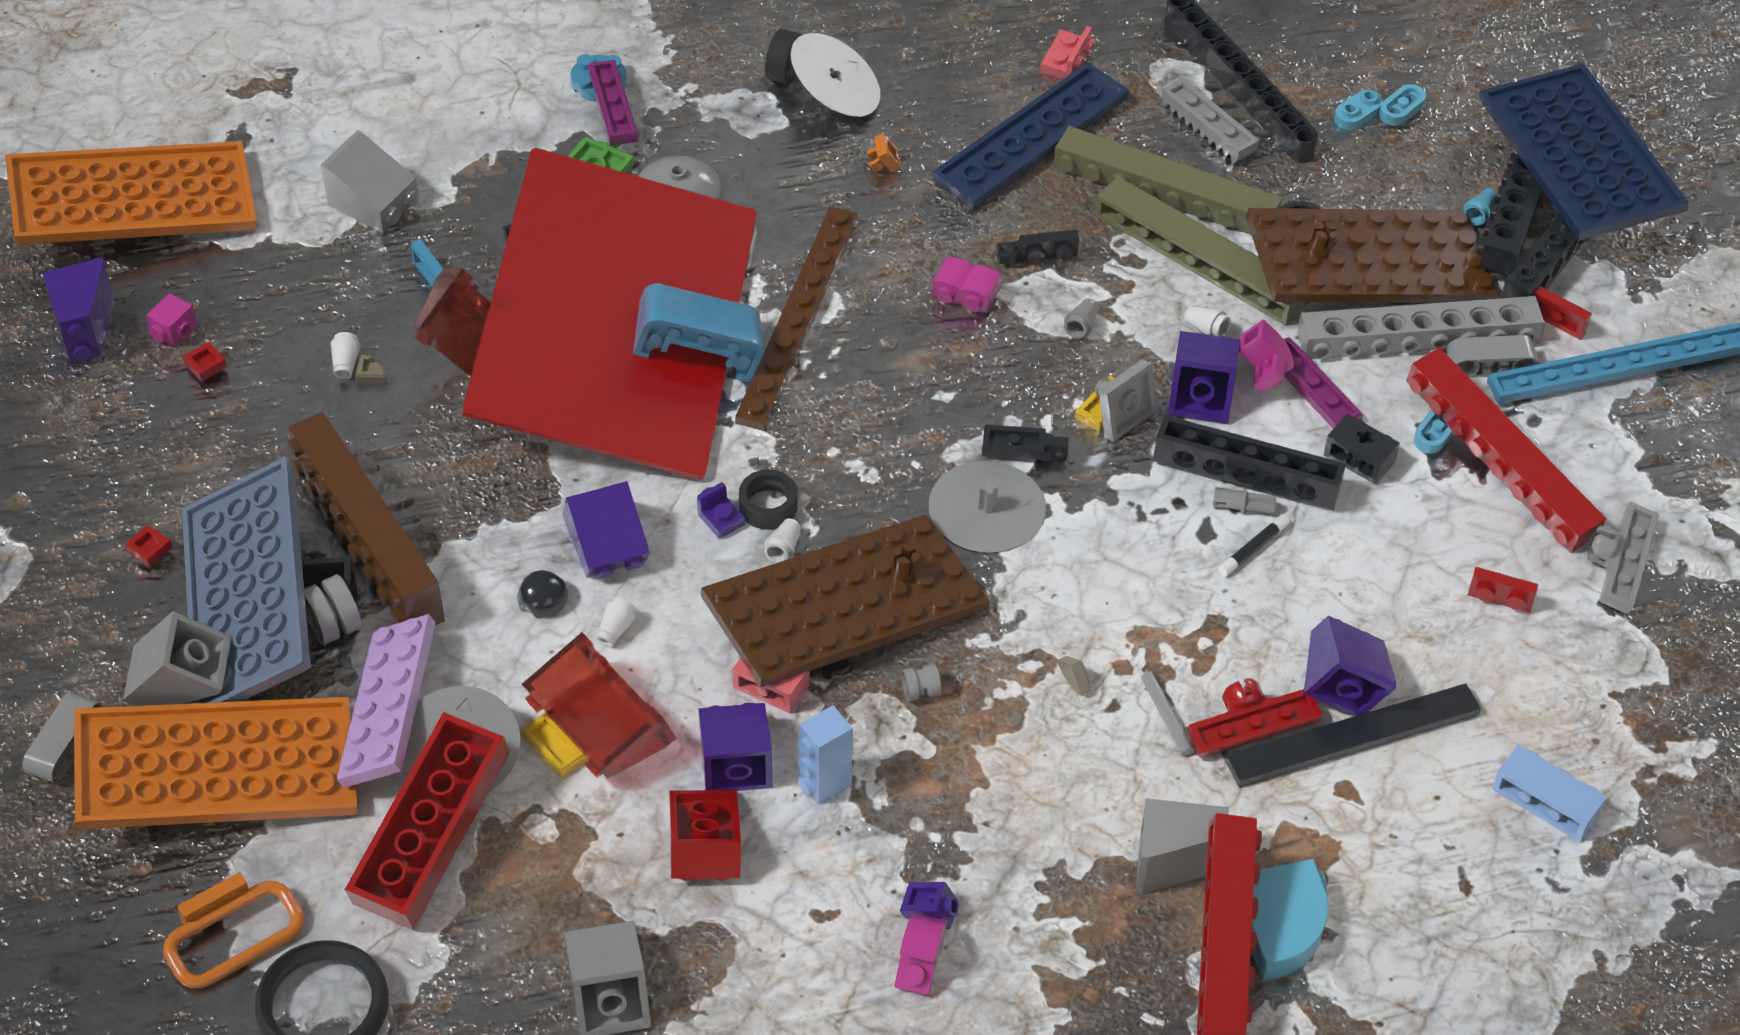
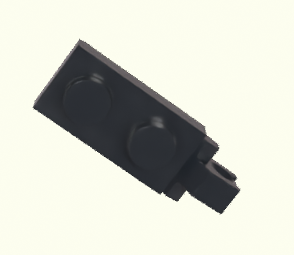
M1074 229L1019 235V240L997 243L999 264H1014L1023 261L1038 262L1044 259L1075 257L1078 253V231Z
M988 424L984 426L982 456L1035 460L1067 459L1069 437L1053 436V434L1047 433L1045 428Z

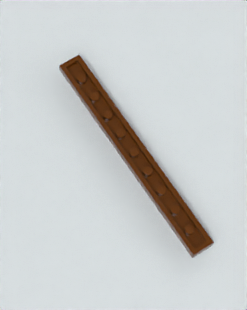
M829 207L736 413L735 424L765 431L855 228L858 213Z

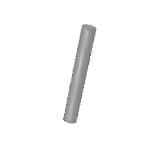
M1153 672L1144 673L1141 679L1183 757L1191 755L1194 749Z

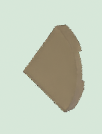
M359 354L355 374L356 384L387 385L385 368L376 362L372 356Z
M1069 656L1057 660L1063 676L1078 694L1082 695L1091 691V686L1081 660Z

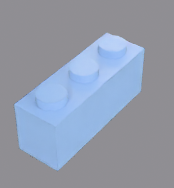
M832 705L799 724L798 784L806 796L811 795L818 805L852 786L853 728Z
M1519 744L1498 770L1492 790L1581 842L1600 816L1607 798L1595 787L1586 785L1571 776L1566 770L1554 766L1542 759L1537 753L1527 750Z

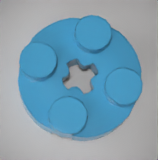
M580 55L570 73L572 89L575 93L576 90L580 92L582 98L586 100L597 101L588 73V64L609 60L616 61L625 89L627 75L626 69L621 63V58L617 55Z

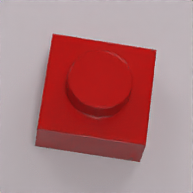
M210 342L183 356L185 365L201 382L227 368L225 358Z
M150 525L144 527L125 544L127 552L149 568L173 548L171 540Z

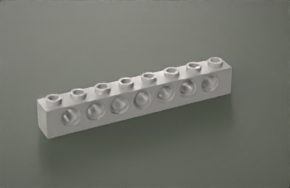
M1536 296L1306 312L1301 313L1298 337L1302 350L1310 359L1429 351L1439 347L1443 350L1447 349L1451 341L1466 337L1527 335L1532 338L1533 343H1538L1544 320Z

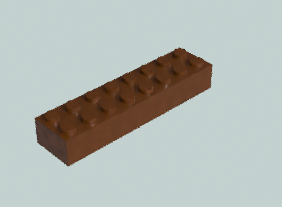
M320 412L289 426L291 440L287 441V445L292 456L295 458L292 461L294 462V472L298 478L304 477L306 480L305 485L311 498H318L320 501L319 507L325 519H332L334 522L333 528L339 540H346L348 543L347 548L355 563L360 561L362 564V572L367 582L376 585V592L382 605H389L392 609L391 615L395 624L427 614L436 622L435 626L444 622L445 618L438 580L324 413Z

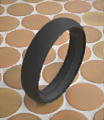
M313 941L287 951L277 958L266 970L256 992L255 1015L262 1035H286L276 1024L272 1013L274 996L283 980L293 971L306 964L324 960L346 963L361 972L367 979L372 995L369 1011L361 1024L348 1035H377L386 1018L389 1004L388 986L381 968L362 949L341 941Z

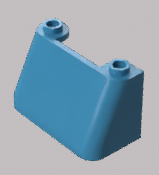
M661 283L651 284L643 290L640 298L633 355L648 358L652 349L661 347L662 352H667L670 343L726 356L725 367L731 368L733 365L736 368V379L751 382L764 351L760 313L750 305L695 293Z

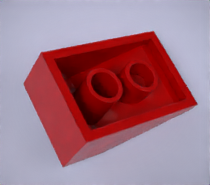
M669 790L671 879L692 881L695 879L714 878L725 881L731 878H740L741 834L737 790Z

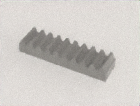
M1181 78L1162 89L1161 99L1163 106L1167 107L1170 105L1172 114L1177 111L1178 119L1185 118L1186 125L1192 124L1194 132L1200 130L1201 138L1208 137V143L1210 145L1215 143L1217 151L1223 149L1224 157L1231 156L1233 164L1258 149V138L1186 79Z

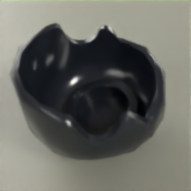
M546 570L531 572L523 579L517 593L520 610H528L535 618L555 615L564 608L568 599V588L564 580L555 573Z

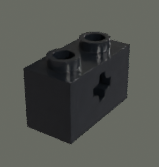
M1347 413L1327 435L1323 455L1329 459L1346 463L1345 468L1376 485L1396 462L1400 442Z

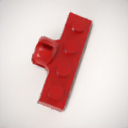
M1253 678L1243 679L1246 685L1244 687L1237 681L1225 688L1222 700L1227 708L1226 713L1189 724L1187 731L1200 759L1319 722L1323 715L1315 698L1303 694L1304 689L1276 698H1268L1263 694L1258 681Z

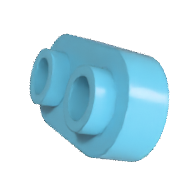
M1408 84L1402 86L1382 102L1379 112L1380 119L1391 126L1405 123L1424 107L1426 92L1417 85Z
M1363 90L1337 106L1334 116L1335 124L1344 130L1359 128L1379 114L1383 102L1381 95L1373 90Z
M1430 410L1416 428L1413 439L1414 445L1424 453H1437L1450 440L1453 432L1439 415Z

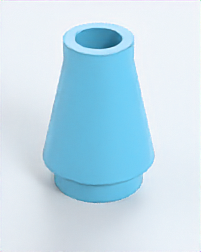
M1486 188L1465 203L1463 213H1468L1472 225L1485 224L1489 220L1490 212L1497 196L1493 189Z

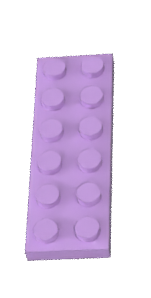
M429 614L411 618L391 626L381 627L373 631L337 776V781L344 788L402 772L436 623Z

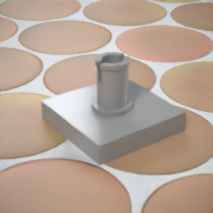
M1143 359L1110 381V379L1104 377L1102 381L1099 380L1096 384L1095 393L1100 397L1105 438L1112 442H1115L1157 412L1151 363Z

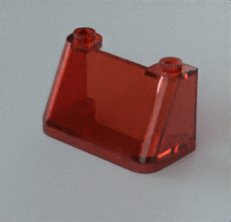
M443 268L435 279L412 327L416 332L414 338L427 347L431 345L471 378L491 302L477 291L479 287L475 283H470L473 277L463 268Z
M581 632L521 685L529 694L524 699L538 714L543 710L588 759L584 764L596 778L603 775L608 779L667 748L677 738L663 716L653 706L651 707L647 702L643 701L611 667L607 659L595 650L591 640Z

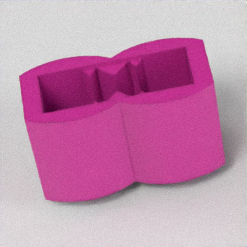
M946 257L933 280L934 297L943 303L961 304L972 312L987 313L1001 289V274L998 271L986 266L972 265L956 257Z

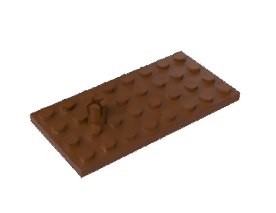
M1248 208L1246 214L1247 223L1273 302L1445 303L1497 299L1499 296L1490 270L1479 267L1482 256L1477 254L1479 241L1468 213H1463L1464 210Z
M927 514L701 588L702 599L760 688L802 672H808L988 610L990 602Z

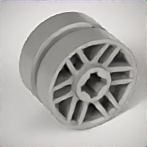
M338 574L321 581L322 591L315 584L304 589L306 619L322 645L339 639V629L343 634L347 635L362 628L361 617L355 601L345 582Z

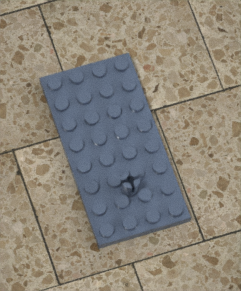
M285 456L182 508L188 618L231 636L222 691L219 694L192 701V703L244 701L311 668L294 462Z

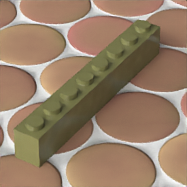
M1068 126L1055 147L1054 168L1106 186L1116 177H1120L1176 210L1250 235L1251 232L1246 219L1248 208H1280L1282 204V197L1071 126Z
M1116 177L1097 195L1095 216L1286 326L1306 306V302H1273L1257 255L1139 189L1134 184Z

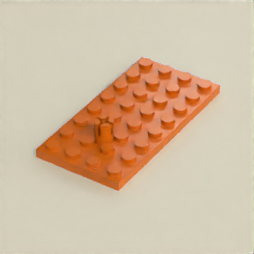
M242 141L5 154L15 245L257 230V219Z
M349 697L74 709L75 829L357 815L356 785L344 788L337 781L351 723Z

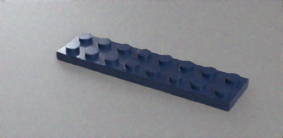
M1087 62L932 171V180L974 209L1054 152L1068 126L1080 130L1086 129L1128 98L1129 89Z

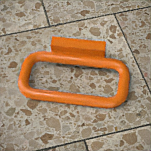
M238 872L177 906L183 925L168 935L164 942L163 954L173 974L182 985L191 989H202L213 985L293 940L300 934L304 926L305 915L295 896L285 884L278 881H264L248 888L247 881L241 872ZM265 895H275L280 899L291 918L287 927L203 974L195 975L187 969L177 951L178 945L182 941Z

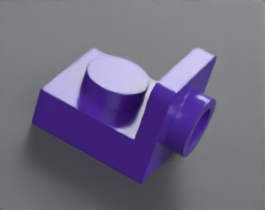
M723 482L706 488L697 496L698 516L718 539L745 525V517L727 498V487Z
M909 882L900 912L905 919H910L911 915L916 913L948 921L946 929H951L954 917L959 911V901L946 882Z

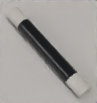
M1281 514L1218 567L1220 574L1224 577L1228 576L1290 524L1288 517Z

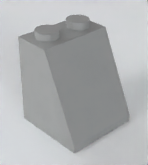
M359 130L321 164L328 206L381 233H384L391 225H394L400 216L410 207L414 206L419 199L416 178Z
M172 611L133 646L123 701L135 706L184 704L219 694L223 687L231 636Z
M1146 798L1139 841L1136 894H1145L1206 877L1209 822L1215 813L1229 814V807Z
M634 921L564 932L580 1035H610L651 1028L645 972Z

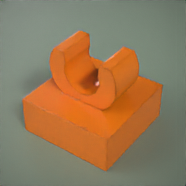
M884 132L875 136L874 142L876 147L866 152L872 160L869 162L870 167L875 172L880 171L885 166L891 173L902 169L896 146Z

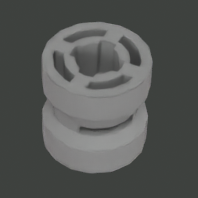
M935 663L924 665L921 670H915L912 667L902 669V685L907 701L918 700L924 694H927L929 697L941 695L940 676Z

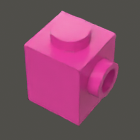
M170 293L146 315L149 333L152 338L157 342H164L172 347H176L183 339L187 338L197 326L193 305Z

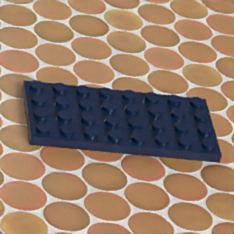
M1584 63L1480 91V102L1579 241L1688 210L1689 202Z

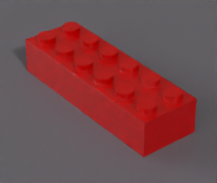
M442 713L344 889L353 905L411 930L415 929L510 754L504 736L448 713Z

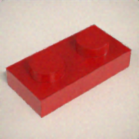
M1539 286L1533 296H1536L1543 320L1581 340L1587 332L1592 313Z
M1475 566L1467 595L1482 601H1489L1514 610L1530 613L1539 584Z

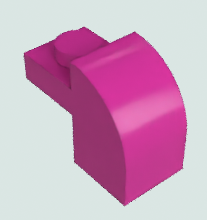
M1264 319L1241 334L1239 353L1255 367L1253 387L1259 393H1262L1270 387L1278 386L1284 379V374L1294 368L1291 351L1284 339Z
M916 913L911 915L899 955L901 956L894 985L895 988L925 995L930 994L936 963L941 955L948 921Z

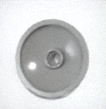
M669 156L661 158L646 166L638 175V177L712 198L720 199L721 181L717 172L707 163L693 157Z

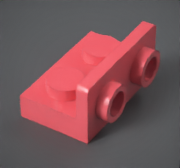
M1086 26L1081 36L1060 30L1040 64V72L1064 79L1083 66L1086 54H1091L1095 39L1091 38L1092 27Z

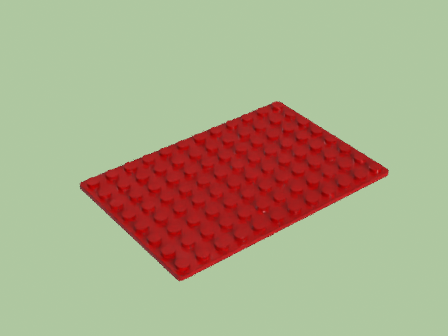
M531 149L466 393L462 415L474 420L702 480L707 471L727 368L725 367L726 356L670 343L667 352H662L661 347L652 349L648 358L633 355L640 298L647 286L661 283L739 303L757 214L756 211L748 207L543 149Z

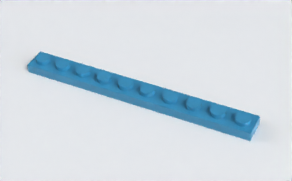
M1740 323L1492 373L1488 375L1487 384L1497 403L1502 404L1740 354Z

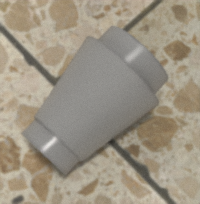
M1090 298L1084 299L1083 302L1065 316L1064 329L1069 336L1080 339L1091 333L1099 309L1095 300Z

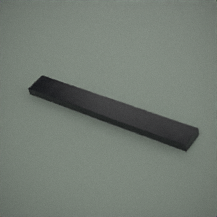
M1467 683L1229 753L1226 754L1225 762L1238 787H1242L1478 716L1481 707Z

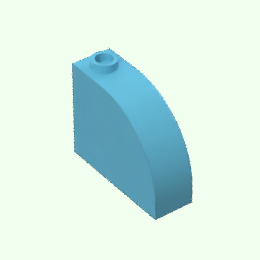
M1313 859L1260 869L1258 885H1254L1253 897L1258 898V913L1256 919H1252L1251 932H1256L1257 934L1256 949L1253 956L1262 981L1284 977L1297 971L1313 957L1320 945L1328 915L1327 885L1323 872L1317 870Z

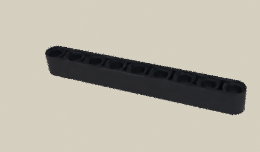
M1167 0L1165 22L1292 160L1298 163L1312 161L1315 156L1318 140L1317 130L1195 0Z

